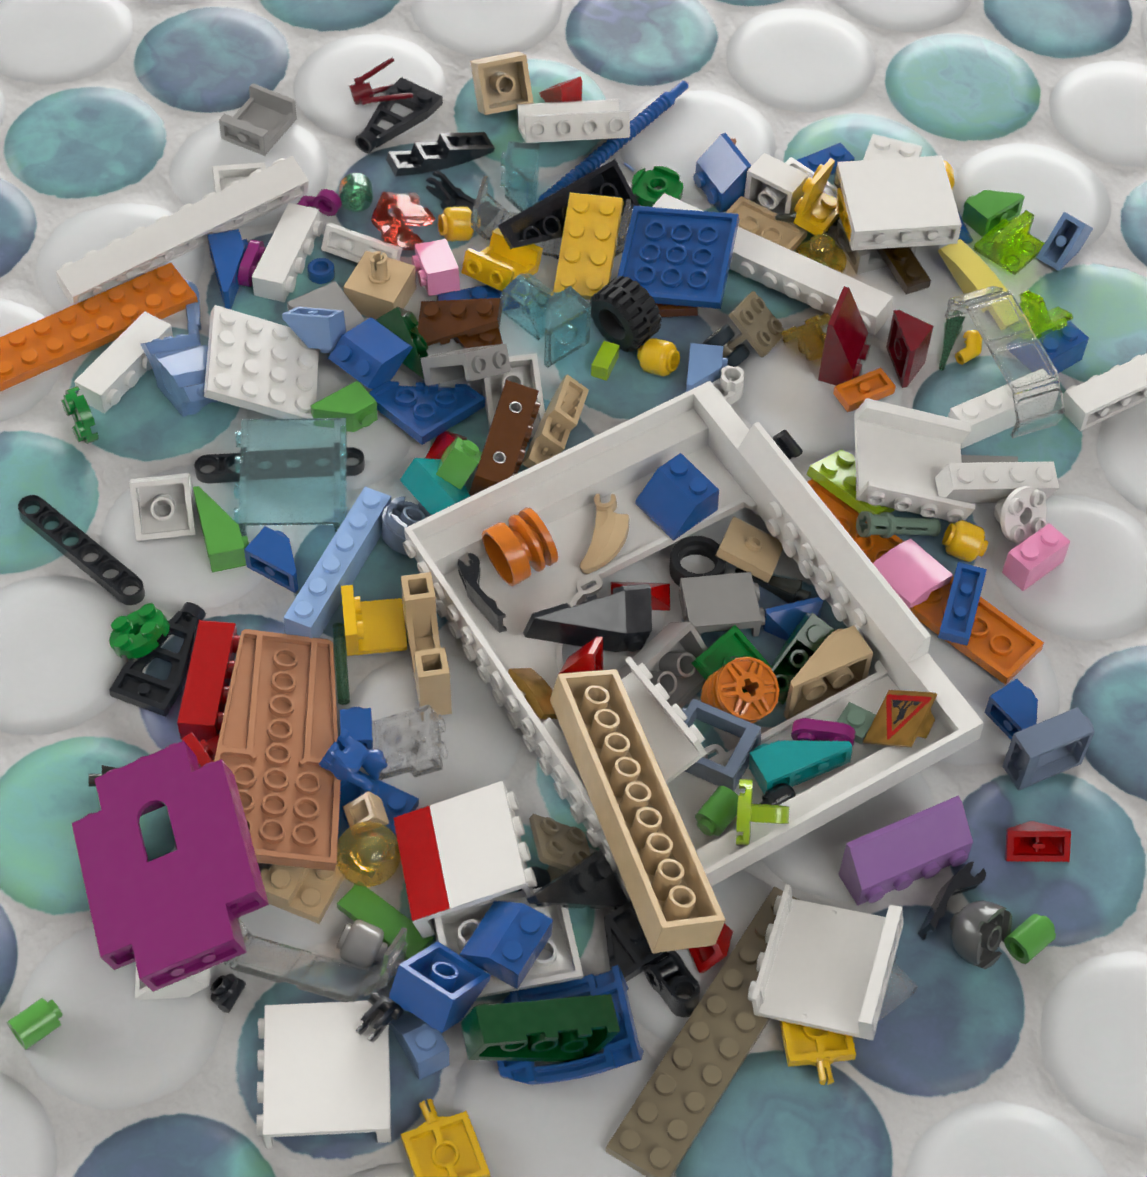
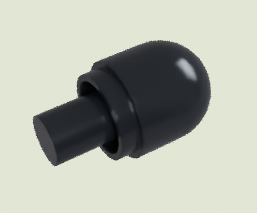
M779 783L765 792L762 796L763 801L759 804L780 805L795 797V791L789 784Z

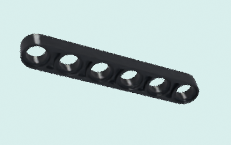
M345 447L207 454L197 458L194 467L196 478L202 483L210 484L356 476L363 472L365 459L360 449ZM348 458L359 460L358 464L352 466L344 462ZM321 459L331 462L326 467H319L315 464ZM291 461L302 463L300 467L295 469L287 466ZM264 462L273 464L272 468L268 470L259 469L258 466ZM233 464L244 465V468L237 472L229 469ZM206 465L215 467V470L210 473H204L200 469Z
M28 495L19 501L18 510L22 521L125 605H136L144 599L143 581L44 499L37 495ZM35 505L40 507L36 513L28 514L25 512V509L29 506ZM56 521L59 523V526L55 529L48 530L44 528V525L48 522ZM70 537H76L79 539V541L72 546H67L63 544V542ZM90 553L99 555L93 562L83 560L84 556ZM110 569L119 572L114 578L103 577L104 572ZM128 586H136L139 588V590L132 595H126L123 593V590Z

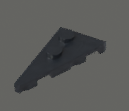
M598 850L529 896L527 901L529 905L535 904L539 907L562 905L563 908L589 907L591 909L614 907L616 910L627 903L628 899L602 850Z

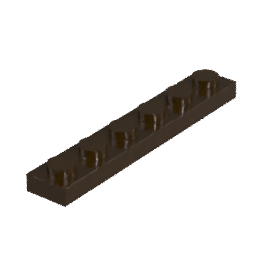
M835 184L837 188H841L840 184ZM910 247L877 249L905 294L930 287L931 279Z

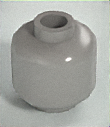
M357 919L352 925L346 923L336 948L341 949L340 957L343 960L367 969L373 964L374 960L379 963L381 962L388 944L383 942L384 931L381 928Z

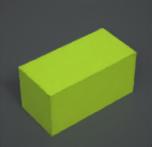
M603 341L591 364V376L608 380L619 358L620 345Z

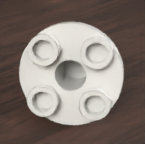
M1029 486L1019 487L1008 497L998 500L995 505V519L1001 524L1004 536L1013 543H1022L1047 525L1046 494L1036 488Z

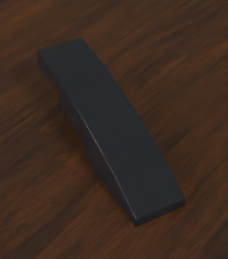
M485 132L440 133L436 142H414L411 151H388L386 161L395 176L422 174L473 161L493 153L495 147Z

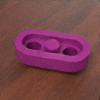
M250 240L239 266V285L252 287V275L266 249L263 241Z
M802 718L793 722L791 738L794 741H850L853 746L855 729L845 723Z

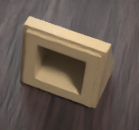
M370 791L343 806L351 833L354 835L389 824L381 798Z

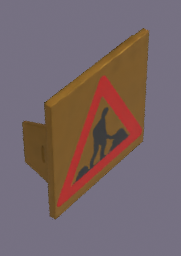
M888 690L863 742L866 744L912 747L917 736L926 739L935 722L931 707L938 694L934 692Z

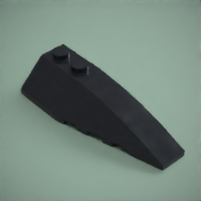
M614 159L497 225L509 248L514 249L561 238L563 236L570 193L623 198L621 216L633 210L634 206H640L617 161Z

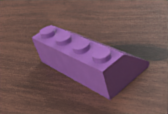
M959 796L953 797L846 843L838 875L857 906L867 901L874 903L890 891L895 889L897 891L904 890L915 880L922 877L929 879L938 874L941 869L950 865L952 867L959 866L968 859L973 840L962 800Z

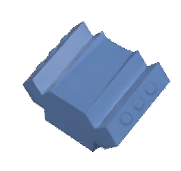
M179 334L175 337L168 336L162 340L158 338L153 339L151 342L140 344L153 368L157 387L183 417L200 412L202 407L211 402H219L204 397L208 347L201 345L196 334Z

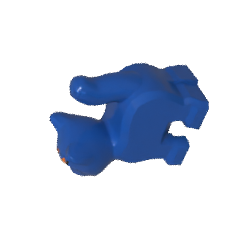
M344 729L337 741L332 744L318 764L322 768L330 770L340 781L350 782L361 787L366 792L373 789V784L368 778L358 773L360 768L363 767L373 780L378 781L380 773L388 766L380 749H367L361 742L350 737L349 731Z

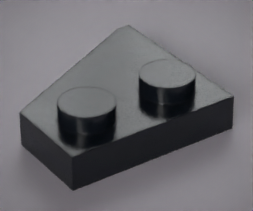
M631 900L603 917L610 970H612L613 966L618 965L626 982L643 972L645 965H654L667 956V951L652 953Z

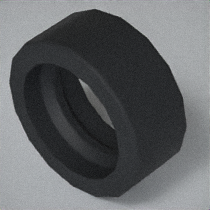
M689 536L676 543L670 554L669 563L670 576L674 583L680 587L681 578L724 574L726 561L715 556L720 544L705 536ZM690 555H701L713 561L715 567L707 573L696 574L683 568L680 561Z

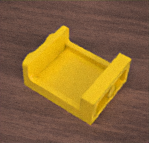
M497 228L492 231L490 245L484 250L477 252L469 248L465 251L461 273L508 294L538 272L543 248L531 244L510 249L500 229Z

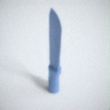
M185 280L198 299V302L186 305L188 335L196 334L200 341L199 330L202 327L200 323L199 291L194 283Z

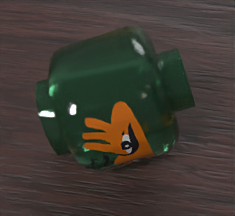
M351 173L343 177L339 185V197L342 201V206L351 212H361L369 208L373 201V186L367 176L361 173Z

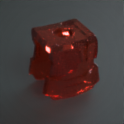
M382 192L372 214L371 222L381 232V238L384 242L401 247L402 250H415V244L424 242L417 234L411 231L408 225H432L435 217L428 208L421 206V198L417 193Z

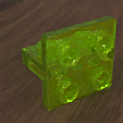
M1025 210L1019 217H1013L1011 221L1007 219L1001 220L974 244L973 249L1011 274L1016 275L1038 255L1045 243L1030 234L1035 215Z
M1028 290L1019 294L1021 302L1018 303L1023 318H1027V320L1008 329L1012 335L1030 342L1040 338L1044 331L1052 329V331L1059 330L1067 326V321L1072 320L1073 315L1071 312L1060 307L1047 310L1043 297Z

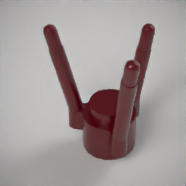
M391 57L366 74L354 78L355 84L349 85L355 105L361 103L366 105L374 102L413 97L412 93L374 97V94L387 91L393 84L372 89L369 82L364 83L365 80L393 63L394 58Z

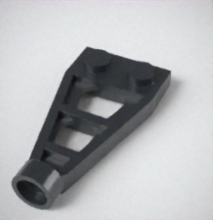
M401 77L386 91L385 95L412 93L413 97L380 102L365 129L356 136L355 143L357 147L365 153H370L375 147L378 148L426 120L443 104V96ZM395 103H398L413 110V112L402 117L390 110ZM382 119L394 124L393 127L387 130L377 125Z
M186 602L182 609L169 620V632L166 637L162 633L161 637L157 640L159 646L145 656L137 659L131 658L123 666L109 689L111 697L166 717L181 692L199 620L205 618V611L194 603ZM170 635L184 639L178 653L161 648ZM155 658L172 664L169 677L166 680L155 678L142 673V671Z

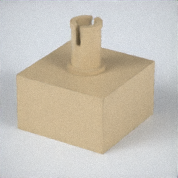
M518 51L470 61L478 111L482 114L489 115L517 109V104L534 103L526 54Z
M365 251L343 287L344 293L361 315L378 319L396 307L402 309L406 307L416 290V266L388 258L384 252L381 255V251L373 253Z

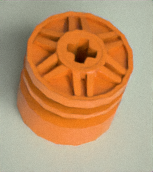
M527 507L521 510L518 515L514 514L509 517V527L505 523L499 522L482 532V541L491 563L501 578L512 587L530 578L531 567L535 571L540 572L544 570L545 565L551 566L558 561V552L550 532L538 514Z
M747 656L735 658L711 674L702 686L700 698L703 703L750 723H755L772 712L778 703L780 690L777 677L772 669L761 660Z

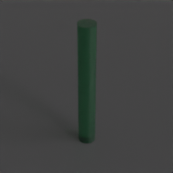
M335 623L332 628L337 697L340 705H347L350 703L345 627L343 623Z

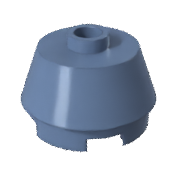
M404 496L393 499L384 508L382 513V538L386 545L398 553L407 555L403 546V542L406 541L404 528L431 516L430 513L420 502L417 505L405 501Z

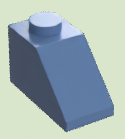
M1063 212L1036 258L1060 271L1081 250L1094 228Z
M296 307L282 314L283 320L308 348L320 349L321 353H331L341 336L346 333L344 310Z
M690 343L686 392L708 381L714 382L720 378L721 370L728 363V358L723 357V346Z
M411 1012L389 1022L393 1033L419 1080L450 1065L449 1047L440 1031L431 1028L426 1022Z

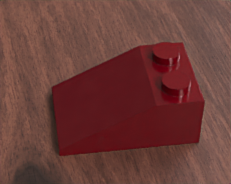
M846 286L842 289L827 326L818 376L819 381L835 386L860 376L863 364H860L861 360H867L871 345L866 344L868 338L867 328L851 290Z

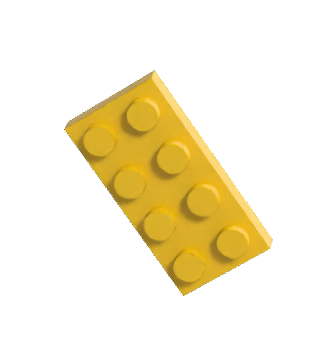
M570 193L553 289L554 296L590 300L594 294L610 283L623 208V198Z

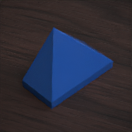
M815 597L765 609V625H763V629L787 641L806 613H813L819 618L821 617L824 600L820 597Z

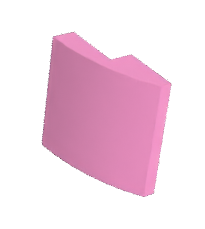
M912 539L906 540L892 548L873 563L908 608L926 601L932 591L949 584L953 577L950 571Z

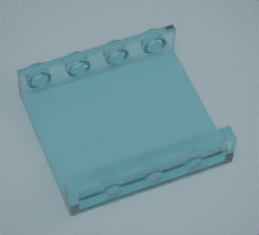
M346 418L241 419V430H236V448H241L240 456H235V472L240 473V482L234 483L235 499H239V508H234V521L239 525L241 536L247 535V526L334 525L336 534L347 516Z

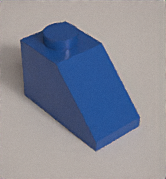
M264 526L244 549L246 566L295 593L298 590V581L290 539L283 532L274 531Z
M1015 679L990 695L984 713L1012 740L1014 733L1037 724L1038 699L1029 687L1024 686L1018 679Z

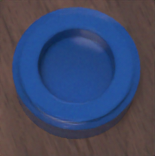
M317 258L308 264V277L314 283L325 284L330 282L335 276L334 264L329 259Z

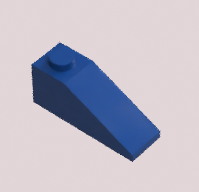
M239 229L207 235L210 256L224 307L230 310L240 286L238 284L239 266L248 247V241L241 238Z

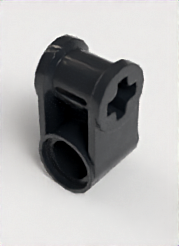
M670 951L667 953L666 958L654 965H645L644 973L648 982L659 993L671 1012L678 1017H690L699 1003L700 985L688 970L680 955L676 951ZM687 994L690 995L691 998L682 999L678 997V995Z

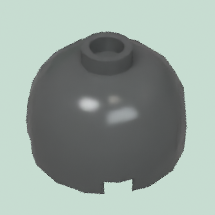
M981 900L968 904L960 912L954 914L950 922L951 939L955 951L962 959L982 969L991 967L999 959L1002 953L996 950L1001 941L1004 942V939L1010 934L1012 927V915L1010 911L1005 910L1007 908L993 902Z

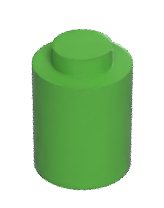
M719 786L695 814L696 825L699 830L708 836H720L737 815L738 795L725 786Z
M1032 914L1004 939L1005 947L1014 959L1020 963L1027 964L1055 940V926L1048 917Z
M40 998L7 1021V1024L17 1041L27 1050L60 1027L59 1018L63 1014L52 999L46 1002L44 998Z

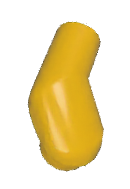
M968 330L963 335V338H966L964 341L966 347L955 353V359L960 365L981 354L983 337L977 330Z

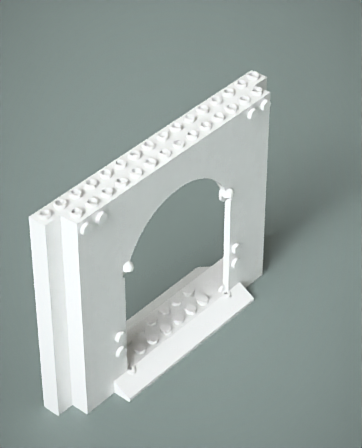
M711 381L404 528L406 541L403 542V546L407 555L410 558L415 557L420 573L431 572L437 613L441 618L444 616L447 618L451 634L455 639L460 638L463 642L464 653L469 661L474 660L478 665L477 670L482 681L485 684L490 683L496 702L499 706L504 705L506 707L510 723L515 729L520 728L524 734L522 737L527 749L530 752L535 751L538 755V763L546 776L551 775L554 779V787L562 800L566 798L570 803L571 814L578 824L582 822L587 829L586 835L590 844L594 848L599 847L602 850L612 871L619 877V884L627 898H630L583 781L568 763L542 723L545 720L537 717L525 699V693L519 690L508 674L510 668H532L553 690L557 675L563 667V644L526 638L523 631L532 613L565 603L570 604L571 607L579 605L582 601H586V597L601 591L603 578L745 507L752 509L756 515L761 516L766 523L769 533L773 537L776 536L782 543L786 555L794 558L801 574L806 579L809 578L812 581L819 597L822 600L826 599L830 604L836 619L840 622L843 621L847 627L855 625L873 651L872 659L875 662V673L762 733L761 744H771L778 740L794 741L791 738L793 722L797 719L809 718L837 722L849 702L877 714L888 690L934 692L938 695L931 707L935 722L926 739L917 736L912 747L866 744L864 742L861 745L854 741L850 763L792 787L796 796L780 804L781 806H789L788 824L751 822L749 845H736L737 835L743 836V832H736L737 815L720 836H708L697 827L695 814L719 786L685 771L668 783L669 791L711 887L980 739L984 724L928 654L931 639L928 631L762 425L756 422L749 430ZM681 453L719 489V502L716 512L673 541L635 504V500L656 470ZM596 494H600L601 503H608L611 499V494H615L617 508L614 512L628 514L630 519L626 542L620 552L608 564L590 574H584L580 570V563L589 549L595 528L597 510L594 497ZM527 507L538 514L550 532L558 552V561L551 566L545 565L544 570L540 572L535 571L531 567L530 578L512 587L501 578L491 563L482 541V532L499 522L505 523L509 527V517L514 514L518 515L521 510ZM468 553L475 554L480 560L479 587L487 596L495 600L497 607L506 614V618H503V625L507 628L505 632L499 633L467 596L458 573L457 563L458 559H460L465 565L470 566L468 560H470ZM596 583V585L587 589V586ZM552 719L555 725L559 728L560 723L558 719ZM712 744L704 748L707 754L703 757L708 759V755L716 751L717 755L709 758V760L726 766L735 748L726 753L720 745ZM748 766L741 779L753 780L752 804H759L763 801L762 796L764 794ZM738 784L734 792L739 795L740 793H745V789L739 788Z

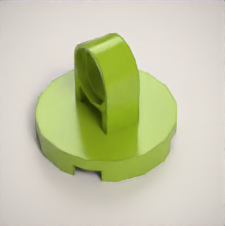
M740 779L739 788L745 789V793L738 795L736 832H743V836L737 835L736 845H749L751 822L788 824L789 806L752 804L753 780Z

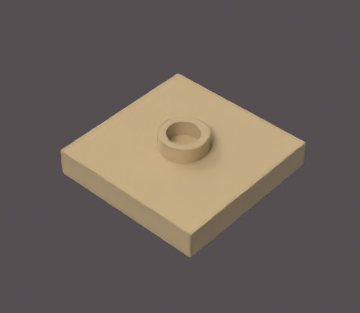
M733 516L715 556L746 572H751L753 576L768 583L773 575L783 547L779 539Z

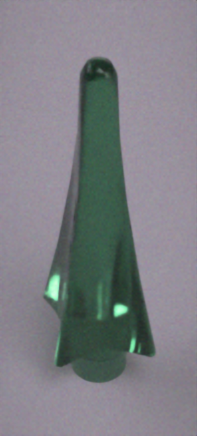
M958 308L952 309L951 314L947 312L946 322L944 323L943 349L939 364L940 371L945 369L951 350L963 329L962 324L966 317L962 316L963 312Z

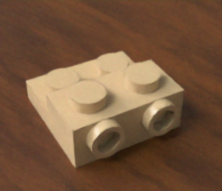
M337 861L335 871L272 864L270 870L264 868L261 871L268 903L320 924L348 873V865Z

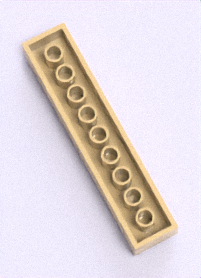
M617 669L558 674L550 698L551 704L652 953L715 945L726 919Z

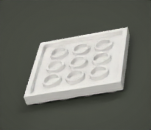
M214 305L210 317L204 397L312 427L315 420L311 416L310 405L316 403L319 349L308 348L288 326Z

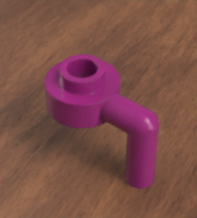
M322 189L316 196H303L297 204L316 207L322 214L334 216L341 208L342 201L335 191Z

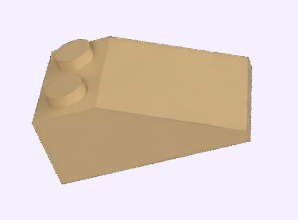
M855 625L833 631L792 679L784 712L786 720L868 677L873 651Z

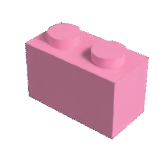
M442 239L415 244L416 255L412 256V265L416 266L419 284L421 287L425 286L428 296L460 291L459 268L447 240Z
M1048 523L1008 552L1002 573L1024 591L1064 562L1070 540Z

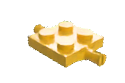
M779 1020L788 1067L802 1065L817 1066L819 1083L821 1085H825L826 1081L827 1085L834 1082L830 1064L855 1060L856 1050L853 1036Z
M427 1099V1105L425 1100L422 1101L419 1107L425 1122L416 1129L401 1133V1140L414 1177H490L489 1168L467 1111L453 1116L438 1117L433 1100Z

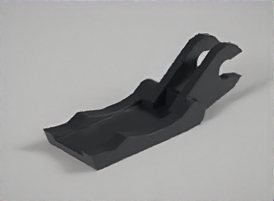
M434 171L432 173L441 181L432 177L425 180L435 186L434 188L427 185L426 189L442 201L440 206L443 210L447 207H469L473 215H476L478 218V227L482 229L499 211L489 206L486 202L478 201L466 195L460 188H456L441 171Z
M468 553L470 559L468 563L470 566L465 565L460 559H458L457 563L458 573L467 596L499 633L505 632L507 628L503 625V618H506V614L497 607L496 601L487 596L479 587L480 560L475 554Z
M974 861L968 862L940 889L918 932L922 940L926 939L928 931L932 930L934 932L936 930L939 919L945 916L947 903L951 896L973 890L985 880L986 872L984 868L973 877L970 871Z
M395 976L372 992L368 1002L373 1006L360 1019L363 1021V1024L356 1029L358 1034H363L378 1013L383 1011L385 1014L372 1027L375 1031L368 1037L370 1042H374L380 1036L392 1018L397 1020L405 1011L399 1004L389 999Z

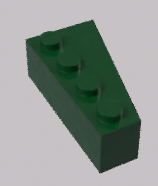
M611 994L502 1004L483 1003L474 1006L461 1021L468 1060L571 1062L596 1055L620 1032Z

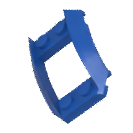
M618 965L613 966L612 970L596 976L592 973L583 976L581 979L510 992L502 1003L611 994L620 1032L603 1047V1053L571 1062L536 1067L534 1061H497L500 1076L529 1085L547 1084L596 1075L642 1060L644 1050L639 1044L627 994L629 988Z

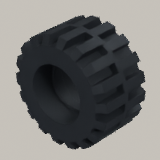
M619 276L613 279L590 299V315L595 326L608 342L620 345L619 350L622 349L625 352L635 351L661 328L660 311L654 299L645 288L629 277Z

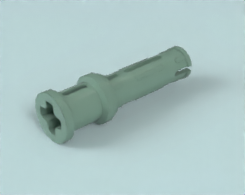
M862 511L857 517L856 529L861 537L879 535L881 538H890L894 534L936 537L941 531V523L936 518L895 517L890 512L875 515L869 511Z

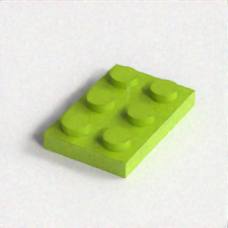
M843 449L810 465L807 471V476L859 514L862 511H869L872 514L880 515L883 512L891 513L895 510L894 508L870 505L867 502L856 500L855 457Z

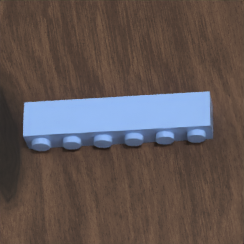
M368 487L363 488L285 614L284 625L286 634L320 638L342 601L341 586L352 585L382 535V513L384 508L391 502L390 495Z

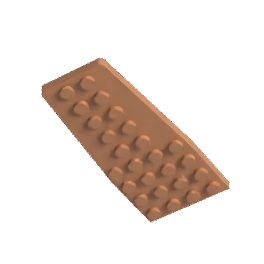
M250 629L243 630L240 635L214 762L222 759L235 776L258 863L335 871L341 784L340 780L330 770H326L318 765L328 749L338 739L334 650L332 641L328 639Z

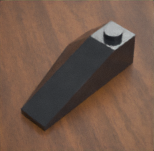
M649 584L621 586L614 588L613 594L598 599L596 594L586 597L585 602L573 607L565 603L532 613L523 634L526 638L583 647L595 637H603L604 651L635 652L641 650L652 632L651 587Z

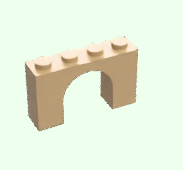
M427 572L401 576L404 620L421 718L452 714L450 672L445 647L441 648L436 596L432 574Z

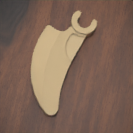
M596 494L594 497L597 510L595 528L589 549L580 563V570L584 574H590L608 564L620 552L626 542L630 519L628 514L614 512L617 508L615 494H611V499L608 503H601L600 494Z

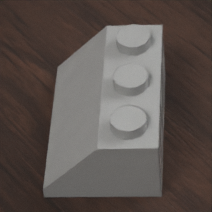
M670 622L634 655L632 660L637 666L643 663L653 676L650 681L654 686L658 683L662 685L670 696L667 702L671 707L676 703L682 709L702 689L706 681L691 663L708 648L692 622ZM627 663L618 670L621 680L632 672Z

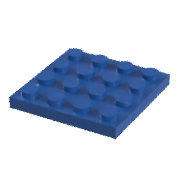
M634 206L617 277H629L633 281H637L648 291L655 303L721 309L739 225V214Z

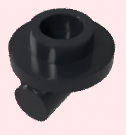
M782 430L774 435L773 440L789 460L802 454L803 450L787 430Z
M234 974L218 977L211 986V1001L217 1004L218 1008L223 1012L230 1013L246 983Z

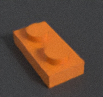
M878 368L834 386L833 394L845 410L850 412L858 409L866 398L880 400L894 394L896 386L883 369Z

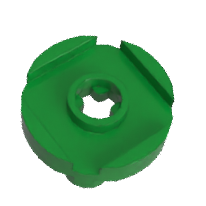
M654 166L653 170L645 171L646 168L639 170L632 179L631 190L641 206L652 207L664 193L678 200H681L683 196V182L680 181L679 174L670 168ZM658 186L662 187V189L659 190L654 188H657Z
M76 386L65 391L66 395L63 396L64 399L61 402L66 415H72L75 426H72L77 441H85L86 444L97 441L99 436L98 432L92 434L90 427L96 424L84 395L77 396L80 389Z
M145 604L139 610L127 616H120L112 622L111 628L113 631L110 635L109 643L117 656L121 658V655H126L128 659L140 658L159 646L157 640L161 637L162 633L165 637L167 636L170 628L169 621L154 604Z

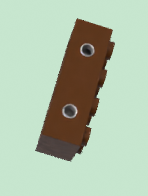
M506 380L469 491L470 496L518 474L533 430V424L541 403L536 402L539 390Z

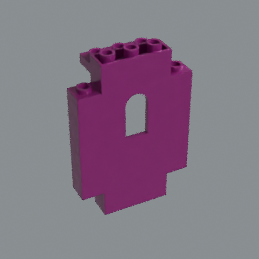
M183 740L94 778L101 811L90 813L82 819L73 822L72 828L100 957L113 970L136 962L139 979L152 992H155L247 953L238 918L269 905L235 776L224 761L220 759L216 762L207 763L200 768L196 755ZM167 806L177 850L148 862L140 827V816Z

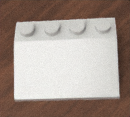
M541 888L533 889V893L537 892ZM525 891L508 893L433 918L436 942H440L460 955L494 900L524 903L553 919L552 935L518 989L491 975L490 981L478 998L583 978V971L568 908H563L562 905H551L548 907H539L535 904L529 905Z

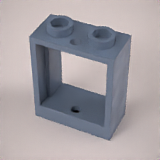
M693 698L688 708L683 707L681 709L687 716L684 722L688 727L692 726L695 719L741 739L726 766L702 757L686 769L685 772L717 786H725L735 791L740 779L749 766L750 752L761 744V727Z
M1076 707L1013 734L1002 767L1018 790L1082 764L1094 735L1093 724Z

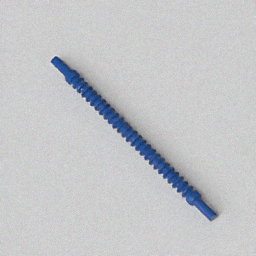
M683 80L672 90L662 93L651 105H648L633 120H630V138L607 139L602 146H599L584 161H581L579 165L571 169L570 173H567L565 177H562L561 180L542 193L538 198V202L600 167L610 156H613L628 141L636 137L641 130H644L659 115H662L663 112L673 106L675 99L689 88V84Z

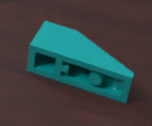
M778 740L771 744H761L750 752L749 770L763 794H765L767 790L779 783H786L794 787L850 763L853 746L850 741Z

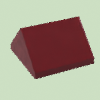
M894 310L886 349L901 387L905 388L908 387L925 364L934 326L901 310Z

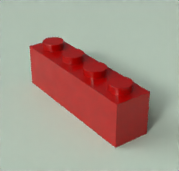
M199 620L177 721L180 739L192 732L198 741L203 739L208 741L220 733L224 708L230 688V679L232 678L235 664V654H237L240 635H237L236 623Z

